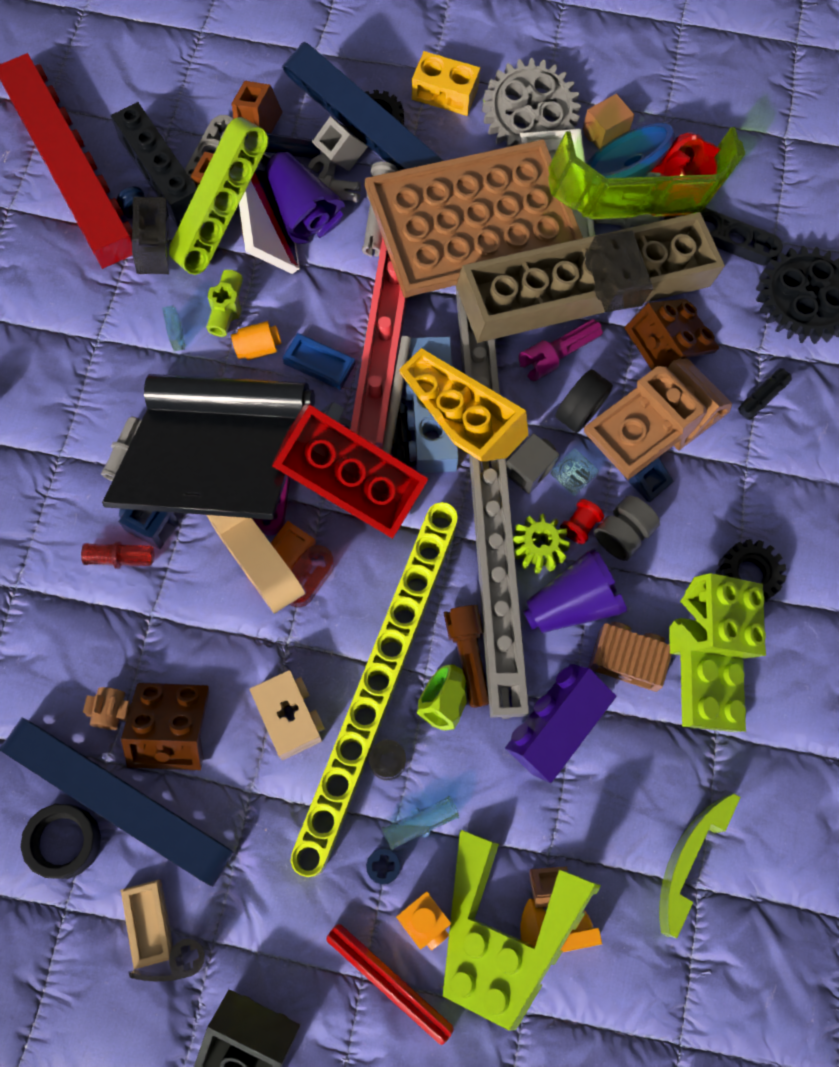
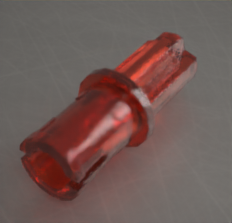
M115 541L114 544L84 543L81 550V560L83 565H113L115 569H120L122 565L150 566L154 563L155 552L152 546L122 545L121 541Z

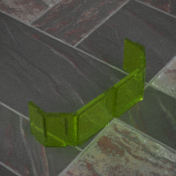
M731 127L717 146L721 150L715 156L717 161L716 175L605 178L576 156L571 131H566L548 167L549 187L552 196L572 210L581 212L582 217H589V219L633 218L644 214H651L654 217L689 215L704 210L744 157L745 150L742 141L738 139L736 128Z

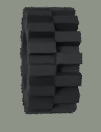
M752 539L746 540L743 544L740 541L730 548L719 560L718 566L720 567L716 570V574L741 579L738 572L739 565L743 562H753L763 573L761 584H763L764 602H767L783 587L781 584L786 580V576L782 575L786 571V565H779L778 563L783 558L780 553L776 556L771 554L775 549L773 546L769 545L766 549L763 548L764 541L758 540L755 544H753Z

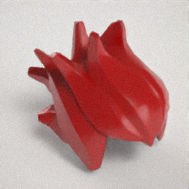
M694 132L681 134L676 137L671 149L658 166L651 171L660 173L661 178H663L659 182L651 183V187L668 189L664 204H667L675 197L683 195L690 199L691 194L695 202L699 204L703 192L710 186L717 175L715 156L721 148L705 141L701 135Z

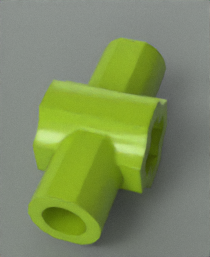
M224 270L220 283L215 287H210L207 297L211 313L206 328L210 334L218 337L226 336L231 321L239 319L242 308L238 295L243 278L236 271Z

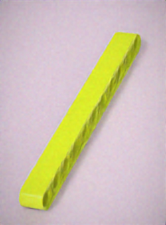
M435 503L427 511L292 850L290 859L292 868L301 876L311 878L321 874L326 868L455 535L458 516L454 507L448 503ZM445 518L450 522V525L445 528H439L433 524V520ZM425 548H433L439 555L434 559H426L422 557L420 552ZM417 578L423 580L427 586L421 591H414L407 584L412 579ZM401 610H408L414 615V619L404 624L398 622L395 615ZM395 642L400 645L402 651L397 656L390 657L382 652V648L386 643ZM375 675H383L389 680V684L385 689L378 691L369 686V680ZM370 708L375 712L376 717L371 724L361 725L355 720V716L360 709ZM349 742H356L362 747V754L356 760H347L342 756V749ZM334 777H343L348 781V789L342 796H332L328 792V784ZM322 812H328L334 817V826L327 833H318L314 828V819ZM313 848L319 853V864L315 869L306 871L300 865V855L304 850Z

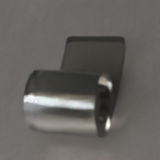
M198 937L183 939L177 942L171 949L169 955L171 973L162 974L135 969L128 971L129 977L136 980L159 982L193 976L205 970L209 965L211 949L204 939ZM188 945H190L191 951L197 949L199 958L193 961V968H191L190 962L185 964L183 961V955L188 953Z

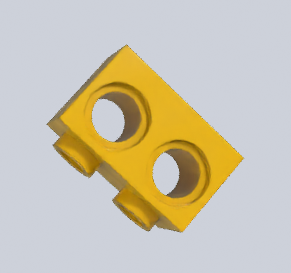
M423 51L412 77V100L468 116L479 87L480 67Z

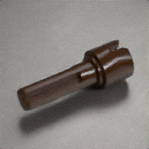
M478 605L453 608L450 612L446 611L443 613L449 641L457 643L462 670L466 679L465 685L469 705L473 708L486 706L489 704V697L478 639L483 634Z

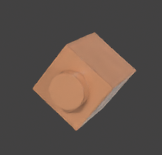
M616 93L587 109L582 130L586 138L600 149L613 139L630 131L635 114Z

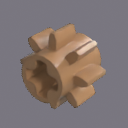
M99 687L95 697L87 695L83 713L87 717H91L89 725L100 729L118 730L119 722H126L131 706L129 704L130 701L124 700L126 693L114 688Z

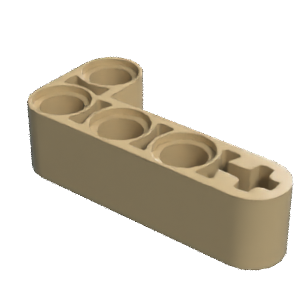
M206 515L222 542L274 614L305 595L302 586L252 518Z

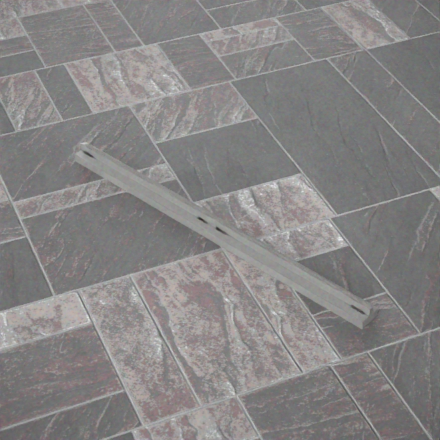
M456 288L462 373L500 395L495 339L477 343ZM469 454L490 718L502 717V719H509L511 717L527 716L529 708L506 458L491 460V469L489 468V461L481 462ZM509 687H511L512 707H510Z

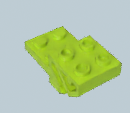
M713 573L696 576L680 601L696 620L678 618L669 627L670 654L680 655L682 727L746 732L743 659L766 656L763 584Z

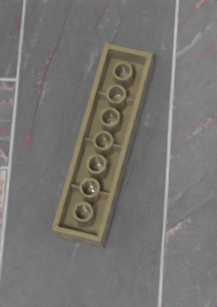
M698 212L462 265L456 288L477 343L707 288L713 284L725 265L701 213Z

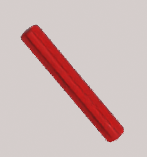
M335 925L326 937L327 942L438 1044L443 1045L446 1043L454 1031L453 1025L343 925Z

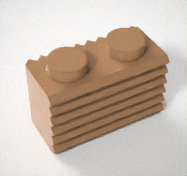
M620 622L604 623L598 632L588 668L597 673L657 692L664 685L672 655L670 654V644H666V639L657 634L645 633V635L632 633L630 626Z

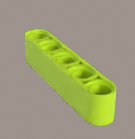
M238 117L228 124L170 243L169 255L171 259L190 274H200L209 265L267 148L268 136L266 132L246 118Z

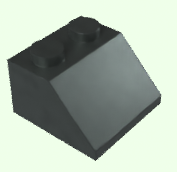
M229 989L206 1029L194 1067H283L300 1024L290 1020L284 1014L276 1013L254 1002L248 996L240 995Z

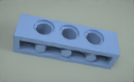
M450 337L411 338L408 360L422 348L452 366ZM406 382V400H413V410L407 411L408 431H414L415 441H409V461H416V471L418 473L456 472L458 464L457 446L454 445ZM433 431L440 436L436 439H429L424 434Z

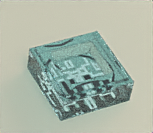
M174 305L162 307L167 336L173 351L185 350L186 343L182 323Z
M574 449L552 469L551 475L573 496H576L598 475L599 470L580 452Z

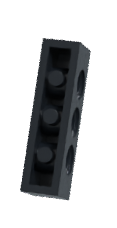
M136 102L112 114L113 124L119 140L177 227H179L197 187L139 102Z

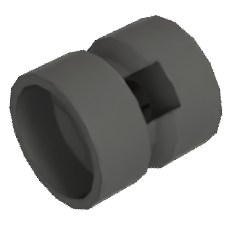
M629 495L617 505L613 511V516H607L595 529L594 534L597 541L607 552L617 559L628 561L642 545L641 541L644 538H649L660 526V520L648 504L635 496Z

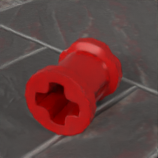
M580 499L576 504L577 509L570 519L563 521L560 525V529H567L568 533L566 536L581 545L585 544L588 540L587 534L596 522L600 523L605 517L602 510L596 504L586 499Z

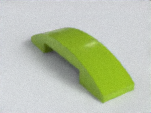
M736 794L724 796L705 808L686 828L671 854L663 877L659 903L661 933L667 937L678 938L693 904V901L680 895L682 887L708 830L713 833L726 831L741 798Z

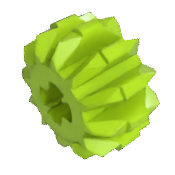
M544 513L539 515L537 522L529 515L524 521L525 525H516L514 532L517 536L513 537V545L517 549L514 551L515 559L524 558L521 566L523 569H527L531 563L535 565L534 571L536 574L541 573L543 565L551 572L555 570L556 562L563 563L565 561L566 555L564 552L569 550L570 542L564 540L568 533L567 529H556L559 522L557 518L553 519L549 524L546 523ZM540 540L544 541L546 544H543L540 548L534 545Z

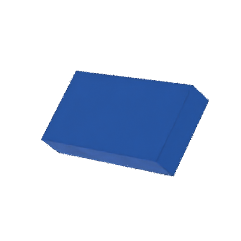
M300 333L296 334L282 358L283 364L339 390L342 389L356 364L355 358Z

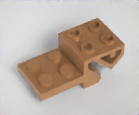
M688 358L673 360L668 368L657 366L638 380L637 388L584 427V433L629 480L672 446L680 451L727 415L731 410L732 402Z

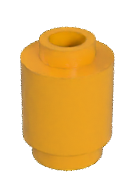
M268 320L239 328L238 333L231 334L232 343L239 360L246 358L249 361L278 352L276 346L282 344L277 326L270 327Z

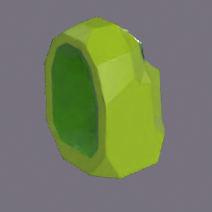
M454 664L445 665L438 669L428 681L418 700L417 714L431 726L446 731L455 729L459 723L467 703L465 693L466 679L463 670Z

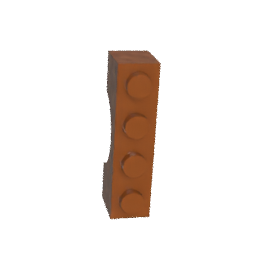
M244 81L231 103L233 119L238 117L246 118L261 127L266 133H272L283 113L270 84ZM204 152L191 174V178L197 188L214 153Z

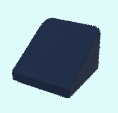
M659 457L627 480L647 502H651L674 482Z

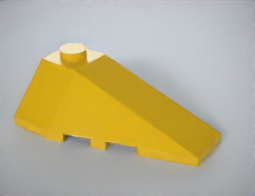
M421 348L399 369L401 376L454 445L481 462L507 458L528 436L525 409Z

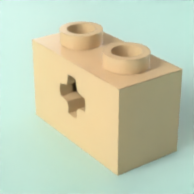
M288 670L249 689L277 754L282 761L322 742L318 732L325 730L317 710L309 712L303 700L310 697L302 677L294 679L291 671ZM288 706L293 711L297 710L294 712L295 719L290 722L286 717H283L285 715L284 709Z

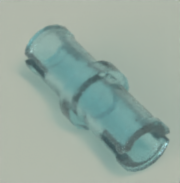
M448 796L446 799L422 810L415 808L411 810L410 816L387 827L384 826L381 829L392 851L396 847L419 836L423 839L430 836L431 830L454 819H459V813L452 798Z

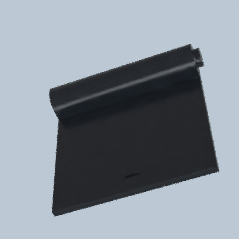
M149 374L144 384L146 413L102 501L105 508L273 520L287 475L272 467V464L287 432L302 407L308 404L314 407V390H310L308 383Z

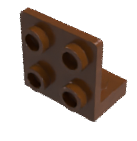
M687 299L650 302L624 327L651 370L657 366L668 368L673 360L712 354L719 350L713 332L703 324L697 315L696 307Z
M137 684L121 737L127 768L201 770L204 758L200 733L209 697L208 685Z

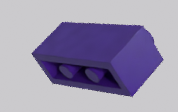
M570 663L568 667L559 672L556 682L547 694L535 703L534 710L526 721L514 730L511 740L505 749L532 775L552 783L617 696L590 668Z

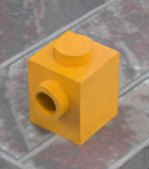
M427 891L396 916L420 950L426 945L430 950H433L449 936L445 929L451 925V922Z

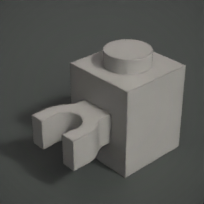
M330 116L312 141L322 153L313 158L308 167L318 173L321 167L324 166L323 171L319 174L321 178H325L326 175L333 176L337 164L350 171L368 146L343 124Z

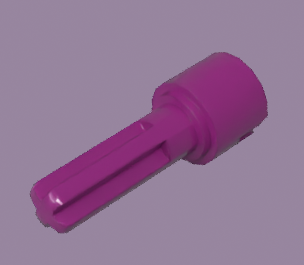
M592 319L551 343L545 340L536 343L519 353L520 367L525 368L533 364L535 369L531 370L527 377L532 381L541 379L558 369L560 359L600 337L603 334L601 323Z

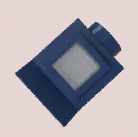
M119 510L120 520L118 522L123 529L158 549H161L164 545L158 535L165 524L168 523L175 527L179 522L173 512Z

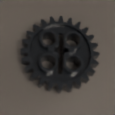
M802 246L798 254L793 248H790L786 255L780 252L775 260L771 259L761 273L760 281L756 286V290L760 292L756 301L764 304L759 312L770 313L766 323L776 321L778 323L776 332H780L784 328L788 330L787 339H790L794 333L799 335L800 343H803L807 336H810L813 344H816L821 337L826 343L833 336L839 338V258L835 261L831 260V251L821 256L818 247H815L812 253H808L807 248Z

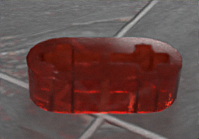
M322 545L309 547L291 569L300 584L305 578L307 581L303 586L306 594L289 605L293 607L308 605L332 573L334 559L327 547ZM321 555L324 556L326 566L324 568L317 566L313 573L310 574L309 572L313 567L310 559L312 557L318 559Z

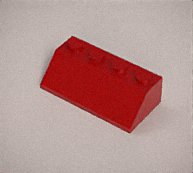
M310 404L302 407L287 432L272 464V467L392 539L428 481V478Z

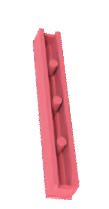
M383 237L350 427L351 431L380 449H383L388 409L408 298L403 296Z

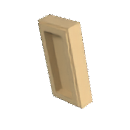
M155 880L121 889L134 970L174 959L175 954L162 881Z

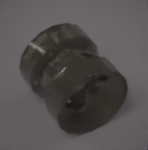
M382 740L372 747L369 754V764L373 774L383 781H393L404 772L406 753L398 742Z

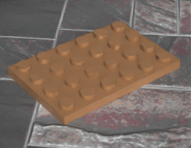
M544 139L365 178L364 186L404 298L457 285L462 265L583 238Z

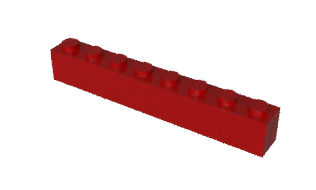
M28 53L0 64V81L101 268L104 269L137 254L132 243L137 238L128 221L122 223L119 217L123 216V212L115 197L109 200L107 194L110 193V189L103 175H95L94 171L98 169L89 151L83 153L81 148H84L85 145L78 130H70L69 126L73 125L65 107L58 108L57 104L61 102L52 85H45L48 82V78L41 64L34 65Z

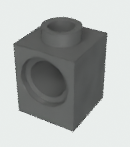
M533 433L507 460V477L530 494L552 471L560 454L556 452V448L550 441L544 438L540 439Z

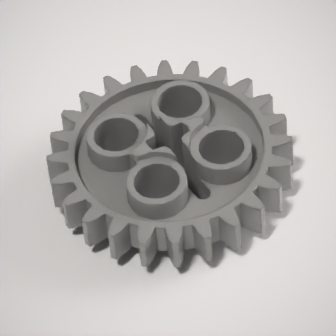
M530 58L528 66H524L521 59H518L515 69L507 63L505 73L500 70L496 72L495 80L490 79L489 90H485L483 100L486 102H483L482 112L486 113L483 121L484 124H491L488 134L498 133L496 144L505 140L507 142L506 147L519 145L520 133L575 129L574 126L577 125L580 117L577 114L581 104L575 103L579 97V92H571L574 81L564 82L566 72L559 75L555 74L556 64L550 69H546L545 60H542L539 66H535L533 58ZM542 88L547 93H540L536 89ZM514 95L518 100H511L507 96ZM544 116H551L555 121H547ZM515 123H523L527 128H519Z

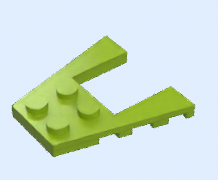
M461 830L443 997L508 1031L516 1030L543 986L540 983L550 966L556 964L563 952L561 950L572 929L576 930L585 915L583 912L593 894L598 893L601 885L570 872L559 870L536 946H532L475 919L499 844Z

